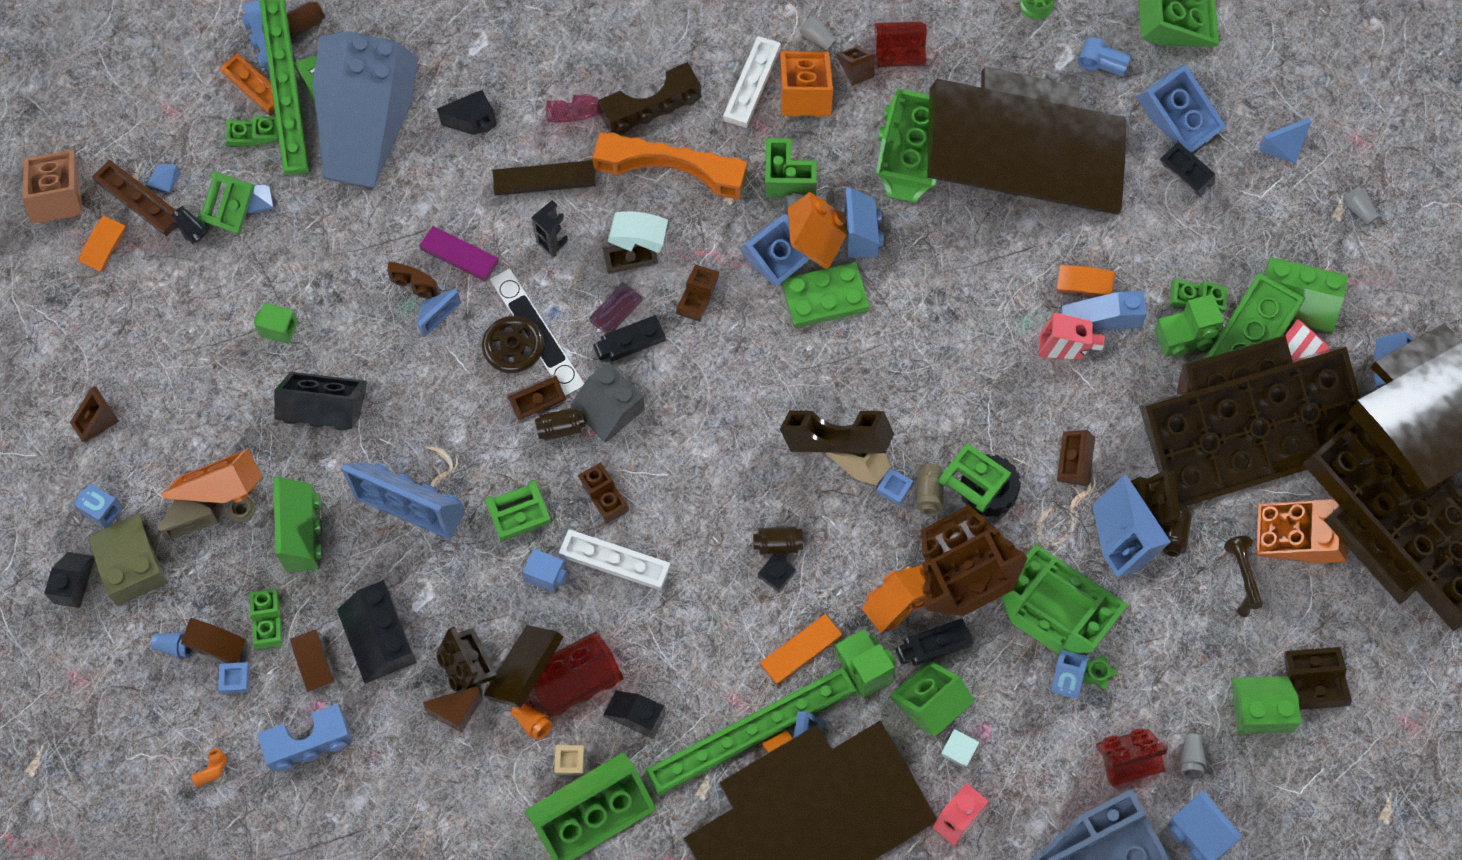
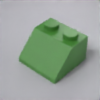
M933 661L927 662L889 695L919 729L932 737L944 731L948 724L957 716L963 714L975 701L960 676Z
M1288 676L1231 679L1238 734L1294 732L1301 724L1298 695Z

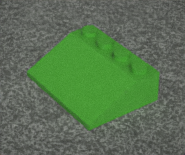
M1138 0L1141 39L1161 46L1216 47L1219 45L1215 0Z

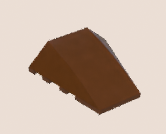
M967 505L921 530L922 555L925 558L923 572L926 575L924 591L927 594L925 608L930 612L965 616L1013 591L1028 558L1021 550L1016 549L1010 540L1005 539L995 527L989 525L987 520L975 509Z

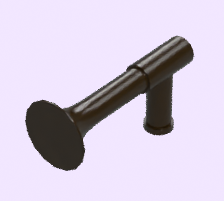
M1248 536L1233 537L1224 545L1225 551L1234 553L1243 577L1246 597L1237 609V613L1242 617H1247L1251 609L1255 610L1263 606L1247 556V549L1253 543L1252 539Z

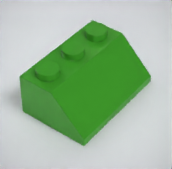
M1270 257L1263 275L1306 298L1290 325H1293L1298 319L1311 330L1333 334L1344 300L1348 275Z
M273 477L276 556L287 573L319 569V560L323 559V547L321 543H318V534H322L321 518H317V509H321L320 493L315 492L312 484L282 477Z

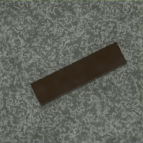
M593 160L492 170L495 196L595 186Z

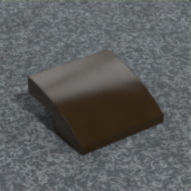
M1165 469L1150 478L1138 477L1131 481L1162 529L1181 522L1175 471Z
M1340 647L1284 652L1286 674L1298 695L1300 710L1351 705L1352 698L1345 678L1347 668Z

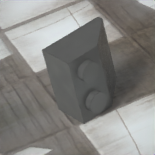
M609 362L605 363L588 377L570 404L571 408L576 407L578 412L583 411L585 422L604 442L608 441L645 410L643 396Z

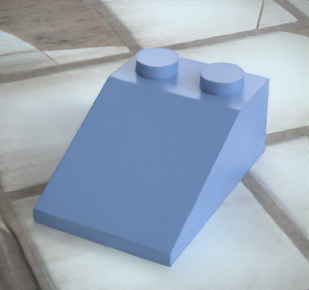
M1186 64L1172 69L1135 96L1148 117L1175 144L1177 142L1181 143L1191 153L1226 127Z

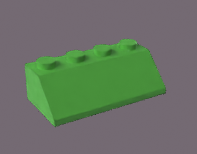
M622 752L524 811L551 859L573 860L657 809L635 766L625 753Z

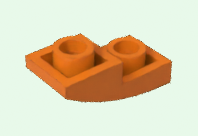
M102 216L89 236L78 261L104 272L113 250L118 249L127 226Z
M1060 265L1057 291L1059 293H1084L1087 297L1111 294L1114 289L1116 273L1099 268Z

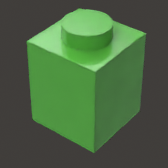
M268 303L263 304L261 311H257L254 318V325L261 337L286 344L290 343L298 324L293 310Z

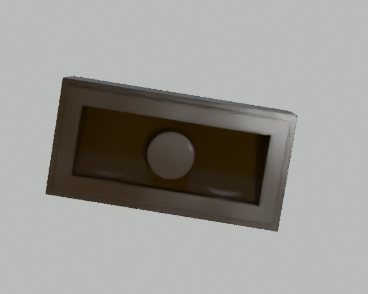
M638 244L634 245L632 251L617 245L602 248L608 274L658 263L656 252Z

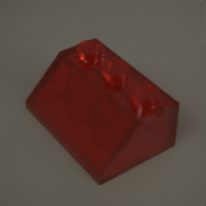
M595 631L555 652L534 685L533 690L550 718L554 715L557 716L565 713L568 708L579 702L588 701L594 694L604 689L613 688L624 677L612 651L598 632Z

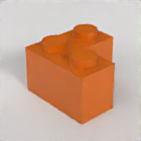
M923 565L913 568L908 566L902 571L897 572V570L890 572L883 579L885 583L867 595L868 601L861 609L880 633L896 629L912 611L925 608L927 594L924 591L926 575L923 572Z

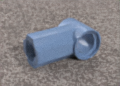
M1090 37L1085 41L1078 58V64L1086 70L1095 71L1100 68L1124 77L1132 55L1108 48L1103 40Z

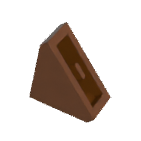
M856 46L836 54L852 86L874 77L876 57L873 52Z
M92 387L72 417L70 424L81 441L85 442L118 423L119 420L97 387Z
M477 686L424 701L423 705L429 716L462 733L480 704L482 697Z

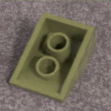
M139 513L89 535L100 577L108 596L116 606L168 584Z

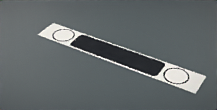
M510 268L491 278L490 281L511 314L528 318L540 328L544 337V349L540 359L549 373L557 376L564 395L566 396L581 388L584 382ZM522 330L527 338L531 336L528 330Z

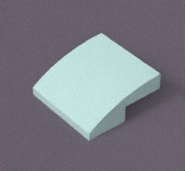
M615 212L607 242L632 251L634 245L638 244L659 253L663 246L668 220L642 212Z

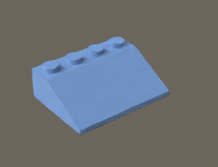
M367 462L344 464L341 468L356 500L448 540H451L465 514L461 500L451 494L444 496L437 493L434 487L428 484H423L422 486L416 484L413 479L405 474L395 475L381 464L376 463L374 466Z

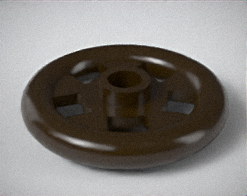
M506 316L498 319L488 327L482 340V352L487 362L495 369L505 373H519L531 368L540 359L544 349V337L540 328L533 321L522 316ZM509 326L512 327V332L502 335V329ZM524 329L531 333V336L527 339L520 333ZM511 340L517 341L513 346L508 344ZM500 341L501 349L493 350L492 342ZM526 346L533 349L528 357L521 354ZM504 355L515 356L514 362H504Z

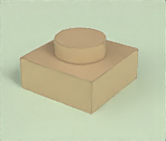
M555 745L554 774L560 776H583L584 745Z

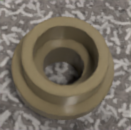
M249 497L237 503L231 500L228 506L230 517L240 523L249 521L256 511L255 503ZM245 505L247 507L246 512L239 514V508Z

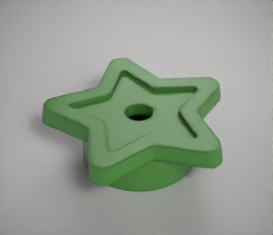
M1100 655L1096 660L1088 661L1087 673L1083 683L1085 685L1096 683L1102 690H1106L1108 679L1116 675L1117 670L1109 666L1104 655ZM1097 670H1099V671L1101 672L1100 675H1097V674H1096V671H1097Z

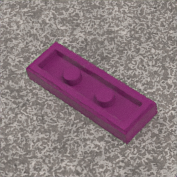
M435 226L431 227L419 245L420 250L485 282L499 263L497 257Z

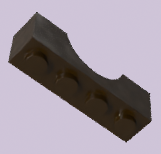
M686 62L665 71V83L661 90L653 96L633 98L622 91H618L599 99V114L609 132L616 134L625 133L632 127L649 123L653 118L663 114H670L675 109L684 105H691L700 99L701 84L689 63Z
M789 410L780 427V431L791 452L885 454L894 436L884 411H859L854 424L838 426L824 421L813 411Z

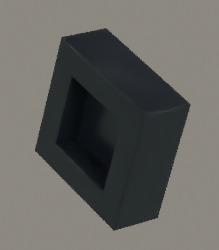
M773 554L759 571L758 578L780 593L794 576L796 569L776 554Z

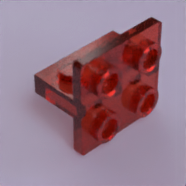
M922 21L875 23L877 67L926 65V24H923Z
M1135 729L1130 734L1120 737L1109 736L1102 742L1096 743V749L1103 756L1107 780L1111 787L1166 772L1163 755L1167 754V749L1149 729Z

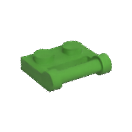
M212 170L210 175L212 181L203 210L202 212L199 211L197 218L226 230L241 233L256 185ZM223 182L226 183L217 216L215 217L212 213Z
M966 443L942 473L938 483L944 487L948 485L977 505L976 509L983 513L1011 477V472ZM958 471L987 492L984 496H981L955 478L954 474Z
M535 480L527 482V486L495 498L492 496L484 498L500 542L551 523ZM531 495L533 497L532 500L515 505L499 512L497 510L498 507L507 505L509 503L515 502Z

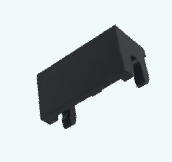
M1179 142L1160 158L1162 165L1165 168L1168 167L1181 178L1199 197L1202 196L1203 190L1206 187L1211 188L1215 184L1216 174Z
M551 200L534 214L531 219L536 242L554 258L557 255V251L566 245L568 236L565 235L561 240L557 241L556 235L561 230L559 224L563 221L564 214L561 213L557 217V204Z

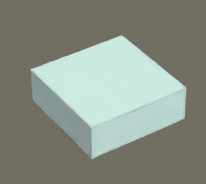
M954 729L941 756L966 769L979 742Z

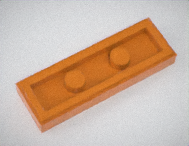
M239 53L219 68L225 77L269 116L275 112L271 82Z
M824 614L762 660L760 666L775 685L778 686L841 639L842 633L828 616Z

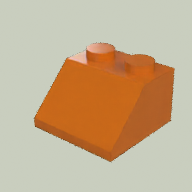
M809 192L788 207L790 243L793 248L823 268L828 269L847 236L846 217L840 210H836L827 204L824 199L818 198Z

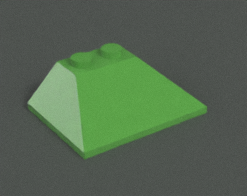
M1035 544L1026 555L1028 559L1014 590L1001 596L1011 623L1057 654H1060L1061 649L1074 653L1093 652L1127 608L1128 604Z

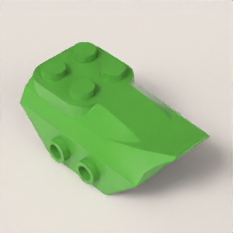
M897 88L891 105H886L883 120H887L886 126L880 127L878 135L881 147L876 174L881 178L889 198L915 203L924 192L934 187L937 179L927 178L929 95Z

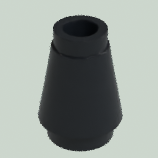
M181 206L171 214L185 240H189L192 245L208 233V230L205 228L206 225L185 209L184 206Z

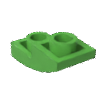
M252 116V121L227 120L226 147L255 146L278 141L276 117Z
M1175 278L1171 282L1169 305L1185 309L1188 300L1213 294L1220 312L1226 311L1228 287L1203 281L1198 285Z
M277 588L250 592V617L253 625V646L255 650L283 646L281 612Z

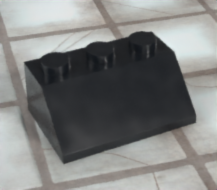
M289 372L274 390V419L283 420L287 424L300 422L309 423L312 427H322L325 425L333 426L337 430L352 429L360 418L367 381Z
M384 580L357 590L337 609L365 684L417 663Z

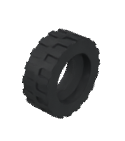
M985 454L1011 472V477L1003 486L1002 492L994 497L983 513L976 509L977 505L962 496V501L966 505H970L979 514L985 515V517L1000 516L1001 513L1008 512L1009 508L1014 506L1021 486V482H1019L1020 475L1016 471V467L1009 463V460L1006 458L1003 459L999 455ZM962 475L961 482L980 494L977 485Z

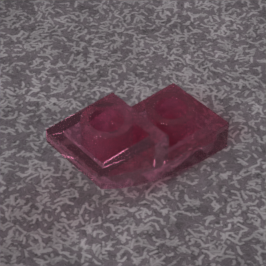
M583 94L573 95L572 103H567L563 100L547 101L545 108L547 121L566 123L599 115L598 97Z

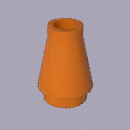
M525 704L521 708L513 707L511 710V715L518 721L531 739L542 740L550 732L552 722L549 721V716Z

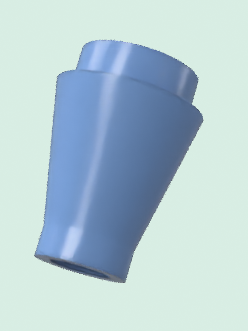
M185 632L155 633L152 636L151 648L153 650H159L179 659L190 657L194 650L181 645Z

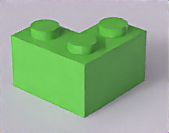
M766 138L765 198H785L786 195L791 193L806 195L811 192L816 195L817 161L791 160V138Z
M1211 294L1188 300L1182 313L1159 318L1154 331L1164 356L1174 355V357H1180L1191 350L1211 348L1216 342L1224 320L1215 297Z
M865 629L835 645L837 658L863 699L892 683L896 661L892 653L888 649L884 650L881 644H878L876 638L872 634L869 636Z

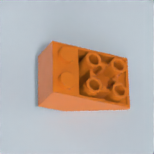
M1334 499L1258 504L1256 555L1313 563L1347 562V546L1324 521L1339 504Z

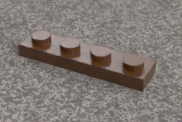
M108 160L92 176L94 182L163 235L167 236L177 226L174 218L171 216L176 210L111 160Z

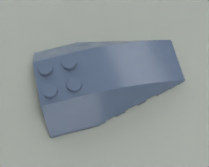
M351 31L320 37L312 84L315 94L323 179L374 189L413 98L418 57L399 42Z
M1130 789L1080 815L1066 830L1056 836L1048 846L1037 853L1031 860H1170L1152 828L1134 791Z

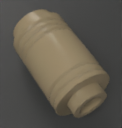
M933 463L923 464L917 471L916 508L924 515H935L943 509L944 486L938 483L943 470L941 466Z

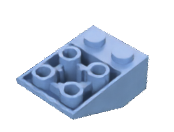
M1123 475L1092 505L1102 554L1117 578L1138 572L1171 543L1127 475Z

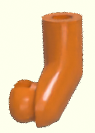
M212 749L208 754L209 762L207 768L191 774L196 788L221 777L227 763L226 754L221 749Z

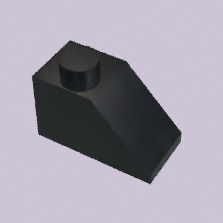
M483 90L437 108L441 125L476 135L481 132H487L497 126L494 111Z
M67 552L51 568L44 594L53 604L75 608L81 607L95 557Z
M615 691L603 716L654 740L666 713L664 705L636 693Z

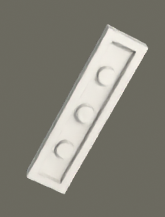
M757 36L725 110L723 121L744 128L748 127L781 49V43Z
M568 529L559 551L561 558L662 591L671 568L669 562Z

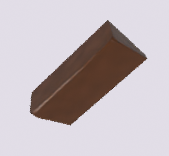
M551 375L506 395L518 421L567 400L556 375Z
M1088 430L1063 432L1057 474L1058 482L1089 486L1095 437Z

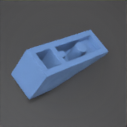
M1144 291L1115 292L1062 305L1061 307L1062 314L1090 320L1093 323V330L1142 328L1147 315Z

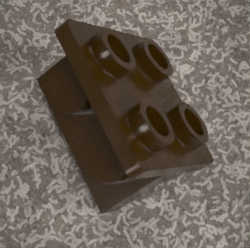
M455 627L448 629L437 650V661L445 669L451 689L459 692L495 680L497 673L474 628L459 633Z

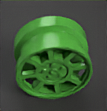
M1020 0L1019 7L1026 17L1041 20L1052 13L1055 0Z

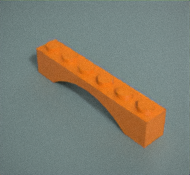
M600 132L592 157L595 171L620 175L643 167L673 168L698 178L715 195L741 200L747 178V161H742L740 158L722 157L712 152H697L687 147H672L666 143L648 142L637 137H623L612 132Z

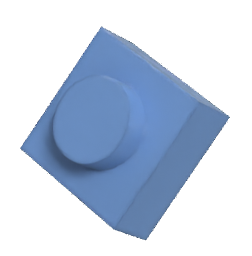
M890 468L878 486L876 493L900 506L913 486L914 481Z
M247 662L219 664L218 691L221 694L249 692L250 665Z
M806 711L798 712L794 738L815 725H818L821 732H823L824 720Z

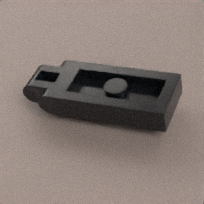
M654 315L601 336L602 341L595 343L593 348L599 360L610 358L611 361H615L666 341V336L657 316Z
M963 618L905 638L903 640L904 644L896 647L895 651L901 665L912 662L913 666H917L971 647L973 641Z

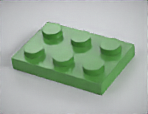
M856 262L788 277L781 282L794 328L868 312L870 308Z

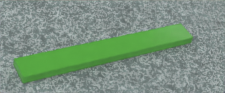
M259 0L283 172L285 176L310 173L285 0Z
M842 667L645 769L658 796H661L795 726L798 712L806 711L816 715L856 694L857 689L845 668Z

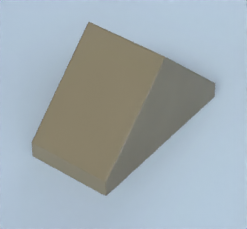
M175 499L159 524V530L165 539L169 540L218 524L219 522L212 509L195 501Z

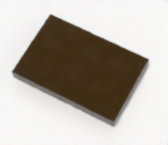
M526 625L498 670L495 680H492L484 693V696L491 701L521 708L564 636L557 631Z

